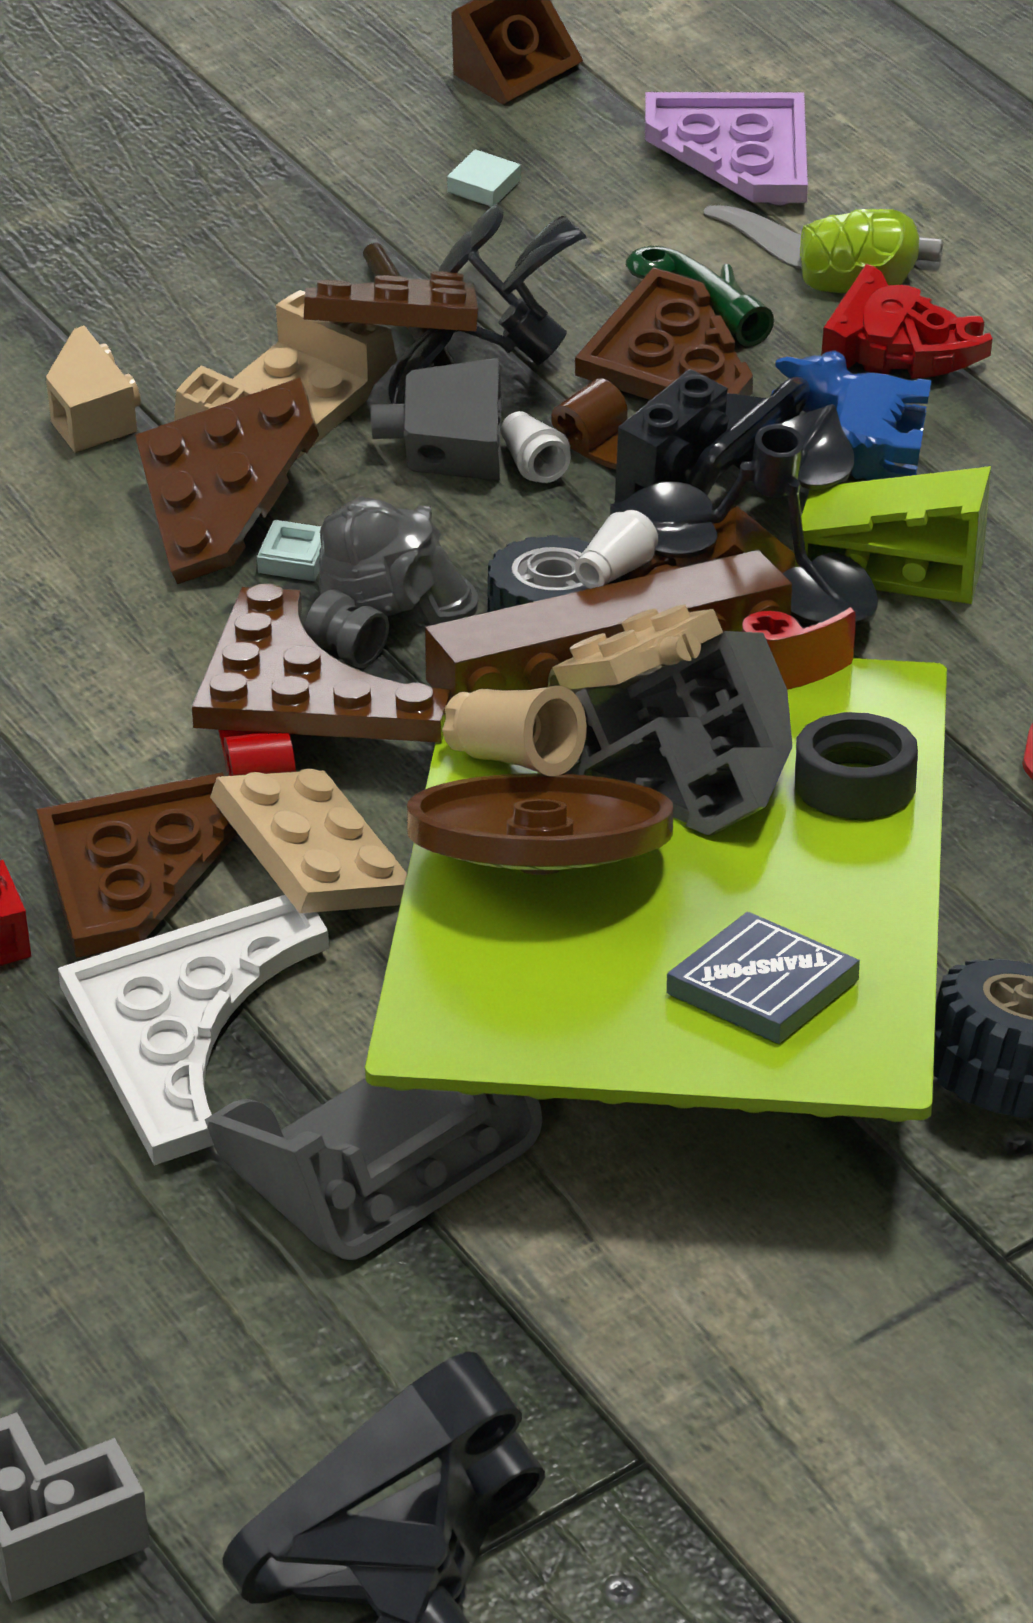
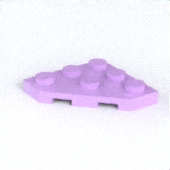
M646 92V141L753 203H770L774 205L807 203L808 180L804 93Z

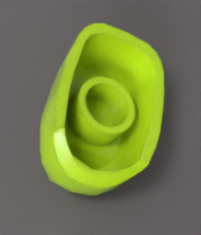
M858 209L846 214L829 215L826 218L804 225L801 234L800 259L802 276L807 285L820 291L847 293L866 264L882 271L888 286L901 285L914 267L919 254V234L913 219L905 213L893 209Z

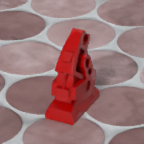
M866 264L823 327L821 356L830 351L843 354L846 359L847 370L858 362L868 372L889 375L893 369H907L912 379L926 378L963 369L991 356L993 338L990 333L983 335L984 320L982 316L957 317L951 311L933 305L932 299L920 296L921 289L907 285L888 286L882 271Z

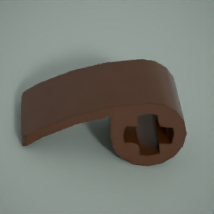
M595 379L555 407L551 414L553 428L566 436L570 449L596 463L616 469L618 427L628 418L627 404L619 389L610 381Z

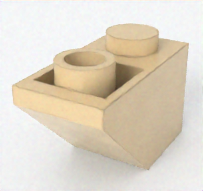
M85 326L75 328L46 375L51 423L76 453L137 432L135 407L140 406L141 399L135 380L130 374L124 375L116 366L109 347L105 343L99 344Z

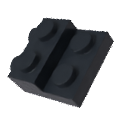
M689 369L618 427L614 503L624 501L637 491L655 484L666 482L685 483L702 451L727 430L729 422L726 415L727 387Z

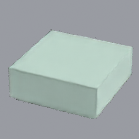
M474 149L447 176V192L492 207L521 180V164Z
M273 520L257 555L258 573L315 582L319 573L321 527Z

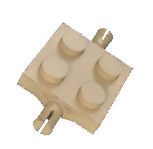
M686 604L672 607L658 613L656 608L649 609L622 622L624 632L609 638L606 637L605 633L598 634L570 647L573 657L552 668L560 686L568 689L617 685L661 664L669 666L680 661H691V658L696 659L701 651V643L723 633L714 609L689 612Z

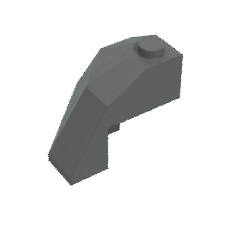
M724 631L701 644V651L696 659L691 658V661H680L674 665H665L627 688L585 687L575 693L585 711L587 723L586 740L578 761L564 774L610 778L654 789L672 801L674 818L686 822L687 827L706 835H715L765 808L793 746L787 688L763 632Z

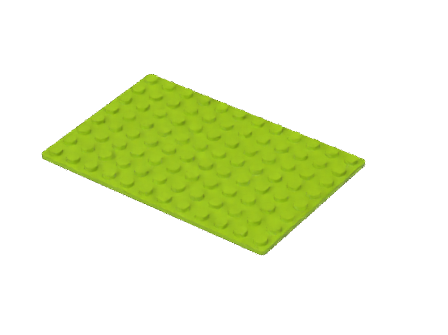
M853 658L849 666L824 679L788 689L793 747L765 808L715 835H706L687 827L686 822L673 817V836L671 840L656 850L597 866L560 869L559 872L549 875H531L521 872L520 869L499 868L471 863L426 850L414 843L366 1059V1082L372 1086L389 1087L399 1091L424 1089L456 1091L466 1095H479L483 1093L519 1095L541 1100L567 1098L599 1100L608 1104L631 1102L671 1105L676 1108L710 1107L740 1109L750 1113L774 1111L806 1113L818 1117H834L837 1115L883 1118L892 1122L919 1121L929 1118L932 1113L947 684L946 666L933 662ZM843 712L870 713L890 718L907 727L917 739L916 792L906 806L889 815L870 819H856L822 813L806 804L795 790L797 736L807 724L823 716ZM443 736L441 743H435L426 789L467 778L539 772L505 762L473 758L465 751L452 750ZM865 763L838 764L847 767H873V765ZM747 911L860 960L859 980L780 1044L666 993L667 973Z

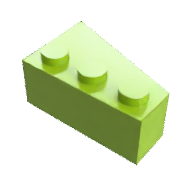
M991 466L844 483L822 490L810 489L802 513L806 554L811 562L818 556L829 552H837L853 559L868 573L875 590L972 604L984 559ZM795 560V568L799 567V565L796 563Z

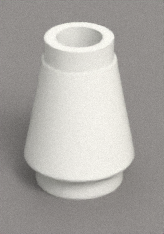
M514 412L505 418L501 425V435L523 477L534 482L549 483L557 480L566 472L570 464L571 454L569 441L563 433L538 421L525 412Z
M635 510L611 514L581 557L576 560L574 570L577 578L590 589L604 586L648 563L653 558L658 544V534L655 526L649 518Z

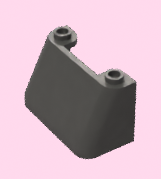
M364 1078L282 1130L271 1108L251 1099H241L232 1102L204 1120L214 1147L225 1163L320 1249L341 1259L356 1260L366 1256L524 1154L537 1140L543 1119L539 1100L529 1096L488 1093L466 1095L456 1091L424 1089L399 1091L389 1087L372 1086Z

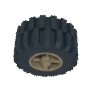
M991 958L989 960L975 959L966 961L965 965H955L949 969L948 975L943 976L936 1000L933 1076L938 1078L937 1082L942 1087L954 1092L960 1099L970 1104H975L995 1113L1020 1118L1033 1117V965L1020 961Z

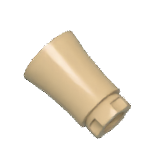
M550 686L532 690L502 691L479 689L472 693L459 692L450 699L445 707L446 720L442 732L446 743L452 750L465 751L476 759L505 762L522 766L547 776H559L569 771L575 765L584 748L587 732L584 708L576 694L563 686Z

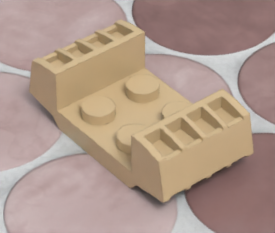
M301 290L295 292L276 305L278 342L233 379L202 365L197 368L176 390L174 421L300 377L306 389L319 432L318 438L312 445L313 447L368 400L373 386L397 362L391 329L375 324L303 320L305 292ZM301 451L297 459L304 454V452Z

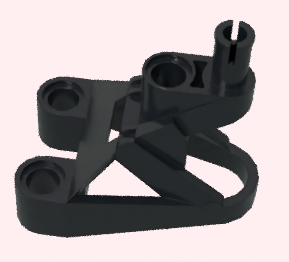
M464 1352L451 1357L406 1387L247 1523L228 1544L222 1557L223 1570L241 1597L250 1604H266L294 1594L301 1600L370 1604L379 1617L376 1623H470L459 1607L467 1597L466 1581L489 1527L530 1499L541 1487L545 1479V1470L516 1431L522 1421V1412L479 1354L476 1352ZM429 1462L437 1470V1472L357 1514L347 1513ZM456 1539L457 1546L453 1558L448 1544L450 1540Z

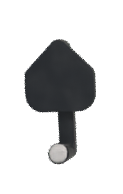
M801 377L789 378L773 391V395L770 398L727 393L726 415L729 419L727 430L702 451L685 484L701 490L708 496L717 478L731 465L734 464L740 469L742 463L752 462L757 432L765 426L782 424L799 416L810 396L809 383Z

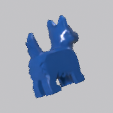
M836 351L826 352L822 356L814 355L803 359L787 356L776 360L775 367L787 378L801 377L809 383L810 396L802 411L807 413L831 404L835 406L842 429L854 453V466L850 476L858 480L862 478L869 481L916 475L917 466L914 465H918L927 410L926 406L916 404H928L931 380L918 379L917 381H909L878 373L852 374L847 370L846 359L843 354ZM894 463H902V464H905V465H904V466H896Z

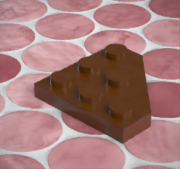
M654 267L575 357V376L590 381L605 379L621 391L649 400L656 397L689 369L727 387V393L751 396L753 393V374L747 363L739 360L735 352V341L721 315L716 316L712 310L710 295L703 282Z
M434 271L430 273V280H409L399 276H375L374 283L351 284L338 280L317 281V287L305 288L303 320L476 331L478 305L474 283L464 282V274Z
M300 377L135 434L168 563L177 584L235 564L246 547L243 541L244 537L258 516L265 518L289 482L286 474L301 451L308 453L318 438L319 432L309 398Z
M223 772L36 809L39 831L76 958L112 951L145 940L237 835L236 830L210 798L217 777L224 776Z

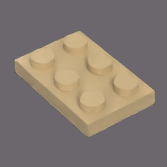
M304 769L300 772L271 774L252 772L246 775L217 777L210 798L299 913L400 905L407 876L406 871L324 770Z

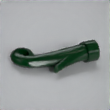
M652 245L634 250L626 259V267L630 273L640 279H644L654 267L703 282L710 295V306L715 315H721L732 337L743 346L751 347L758 345L768 337L773 328L774 315L772 311L756 297L745 295L737 284L733 269L729 264L722 266L719 276L705 265L680 251Z

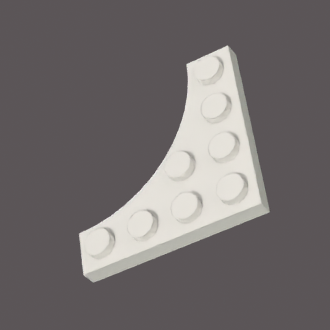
M282 895L58 968L60 987L154 1165L214 1145L204 1120L212 1115L204 1091L206 1067L212 1047L231 1014L260 985L285 968L329 949L328 930L317 912L299 913L287 896Z

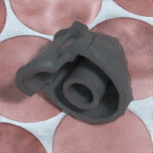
M359 496L355 500L334 510L331 515L324 519L320 528V595L329 589H336L354 599L355 606L358 608L370 606L384 613L387 617L414 609L419 603L430 625L474 616L478 610L479 597L474 586L459 573L444 548L441 547L439 543L441 533L431 522V506L418 505L414 510L395 508L390 503Z

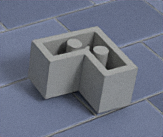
M18 1413L0 1418V1581L11 1602L150 1547L144 1491L115 1438L45 1465Z

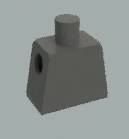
M499 358L412 370L406 375L405 404H372V439L405 438L407 467L415 472L500 480L502 395Z

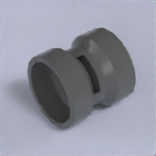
M329 589L322 593L313 603L308 612L304 629L315 644L325 652L336 650L339 658L356 668H365L373 663L385 646L389 634V620L384 613L370 606L358 608L355 606L354 599L336 589Z

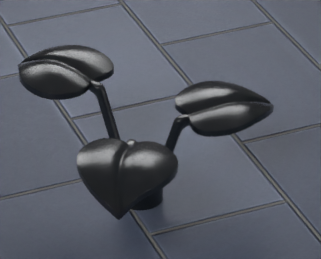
M497 204L489 208L476 221L473 229L466 232L454 244L442 262L439 271L458 273L470 261L510 305L499 320V325L505 329L503 335L477 326L476 331L429 328L406 350L397 362L389 381L391 404H402L405 396L406 375L412 370L427 368L457 331H462L499 345L507 353H510L516 346L537 365L547 360L560 346L567 331L538 304L524 281L556 254L572 244L586 239L585 233L576 227L566 216L555 218L525 248L516 261V267L503 283L480 258L479 249L499 229L504 216L503 209ZM516 289L521 298L518 299L512 292Z
M833 404L799 415L782 424L768 425L760 429L755 437L752 462H744L740 465L739 476L720 506L715 510H712L711 500L704 492L689 484L679 482H666L648 486L637 491L624 501L610 505V515L626 510H635L644 514L650 519L657 530L658 544L654 554L667 558L681 559L701 555L716 545L717 531L713 524L720 523L726 518L748 481H752L757 491L766 497L780 498L787 495L795 560L799 567L789 569L783 573L792 583L791 616L801 622L816 625L851 607L856 613V626L866 621H871L876 615L878 606L877 593L870 576L859 563L837 552L824 553L811 562L805 550L799 499L800 486L811 490L834 487L849 478L854 466L852 446L842 429L837 410Z

